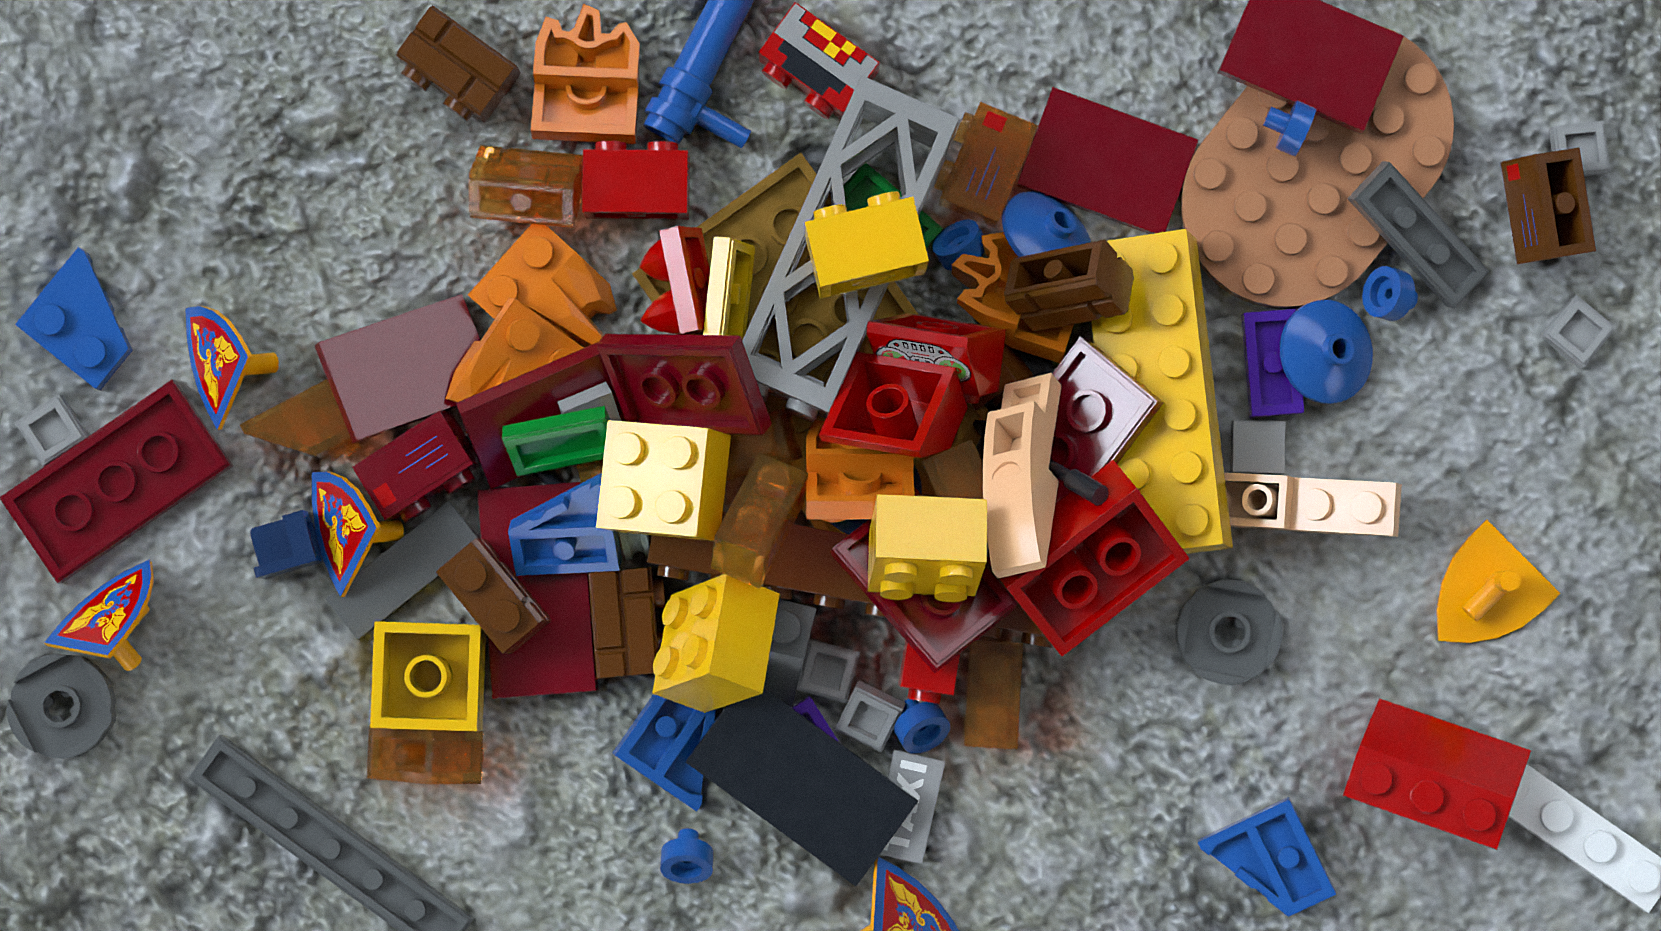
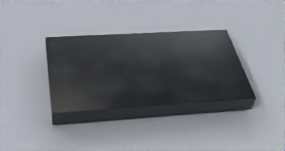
M766 688L763 689V693L725 706L686 759L688 765L854 886L858 885L918 803L914 796Z

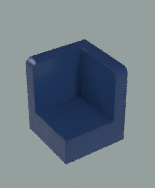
M300 510L282 516V520L257 526L250 530V536L259 566L253 568L256 578L267 579L324 562L311 512Z

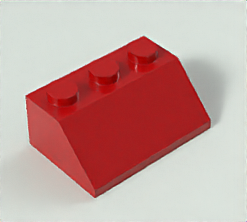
M1114 460L1091 476V478L1105 485L1109 490L1108 497L1103 504L1096 506L1072 491L1055 504L1046 568L1000 578L1008 591L1062 657L1190 559L1137 487ZM988 555L987 561L991 565L990 555Z
M1379 698L1360 743L1343 796L1498 850L1531 750Z

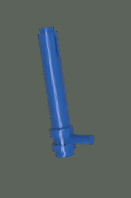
M754 0L707 1L674 66L666 68L659 82L662 89L658 97H651L644 111L648 115L643 124L646 129L667 141L680 144L684 135H690L697 124L742 149L751 130L707 107L706 104L713 92L710 85Z

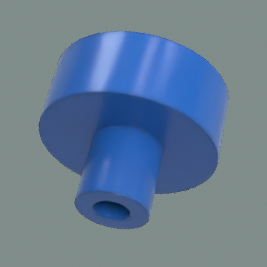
M1297 100L1288 114L1271 106L1263 126L1281 133L1276 149L1295 157L1306 138L1317 108Z
M960 220L949 225L937 235L933 242L932 250L942 266L952 271V264L962 254L978 257L984 254L985 250L982 244V235L984 233L974 220Z
M1381 266L1375 269L1367 278L1363 287L1362 300L1365 310L1371 316L1388 321H1396L1404 317L1410 309L1415 307L1418 301V294L1415 291V284L1409 273L1393 267Z
M913 699L905 700L902 714L894 726L896 736L903 748L909 753L917 754L933 749L947 737L950 731L949 720L937 703H919L918 700Z
M690 828L682 829L678 832L677 839L670 840L662 846L660 871L664 877L677 883L692 884L702 882L712 875L714 851L708 843L699 840L698 831Z

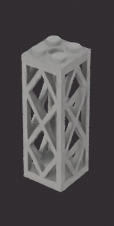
M861 75L742 340L764 402H767L771 394L786 401V412L810 423H813L818 416L826 419L856 352H859L866 337L867 323L874 319L889 283L869 287L860 309L857 290L843 293L847 323L792 360L785 304L816 283L811 260L796 270L807 245L805 222L815 219L813 212L824 207L829 193L832 206L838 204L846 205L842 179L894 143L901 199L913 196L919 217L955 137L959 122L958 117ZM863 118L878 124L877 127L853 142ZM911 139L931 148L917 182ZM774 317L776 319L781 363L758 353ZM841 351L826 386L825 382L807 375Z

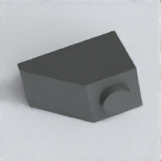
M779 599L764 688L792 707L817 608Z

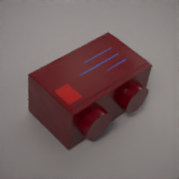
M439 410L355 464L352 468L385 520H396L401 517L407 523L429 510L432 506L428 499L443 489L446 490L448 495H451L475 480L471 471L481 465L474 448L452 413Z

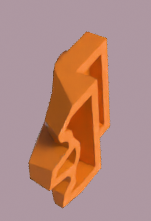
M584 3L574 28L569 32L562 30L559 20L545 17L535 43L533 66L534 95L531 119L532 139L583 142L621 141L628 144H636L640 43L627 22L617 24L611 33H601L599 10Z
M538 218L468 294L494 320L507 300L515 298L583 347L599 342L604 336L591 318L596 313L610 315L617 311L610 284Z
M1004 232L982 235V244L987 258L962 254L952 264V275L969 288L963 290L957 298V303L981 325L1006 329L1004 343L1009 347L1061 363L1074 324L1033 331L1022 320L1021 314L1017 315L1005 302L1004 292L1011 260L1018 256L1009 245Z
M509 298L481 341L473 342L455 369L445 399L457 403L584 347L517 299Z
M815 420L806 435V519H821L832 523L841 522L846 519H872L877 494L915 496L914 457L821 441L819 433L825 421Z

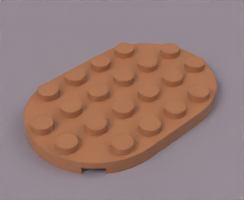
M1405 36L1362 134L1315 115L1299 152L1295 157L1276 149L1281 133L1263 126V123L1271 106L1289 114L1293 105L1247 86L1202 141L1192 157L1181 187V215L1184 229H1187L1197 239L1200 267L1219 287L1251 304L1278 309L1300 307L1313 301L1326 300L1333 297L1358 279L1387 244V241L1347 198L1382 161L1390 162L1422 198L1431 190L1440 177L1451 151L1454 132L1453 108L1447 86L1435 64L1425 52Z

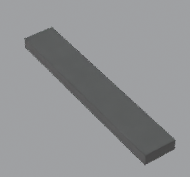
M219 735L188 777L192 782L398 931H466L475 919L223 735Z

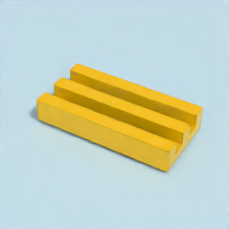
M714 237L703 335H740L743 340L747 329L755 246L729 237Z

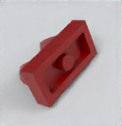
M675 226L660 230L661 239L649 248L639 268L657 280L670 282L671 290L654 300L640 321L648 327L664 333L703 334L710 267L702 228Z

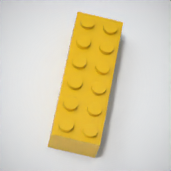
M1187 229L1108 240L1107 242L1117 252V258L1122 257L1132 268L1134 280L1128 312L1125 315L1111 318L1100 317L1098 320L1091 321L1094 345L1164 402L1119 461L1118 466L1137 487L1186 554L1233 548L1197 239Z

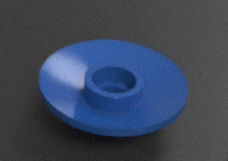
M1038 192L1019 193L1012 197L1003 209V231L1009 245L1018 257L1091 242L1089 234L1079 218L1063 203Z
M1318 300L1298 308L1286 322L1280 340V358L1286 377L1301 395L1314 402L1332 404L1351 398L1364 386L1372 367L1373 348L1364 322L1351 308L1333 300ZM1334 342L1338 348V358L1333 353Z

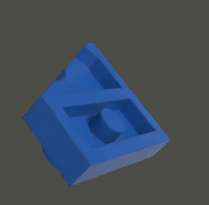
M78 247L15 325L92 387L101 391L133 349L123 328L118 324L114 315L113 305L107 292L103 290L91 264L93 261L89 253Z
M602 473L511 520L508 535L516 576L620 571L622 555L618 532L596 528Z
M653 694L612 753L697 812L702 804L703 795L701 794L703 775L688 765L686 759L713 724L716 709L704 713Z
M1290 797L1198 839V845L1202 851L1216 858L1234 872L1237 878L1250 888H1254L1264 895L1268 902L1288 917L1336 895V890Z

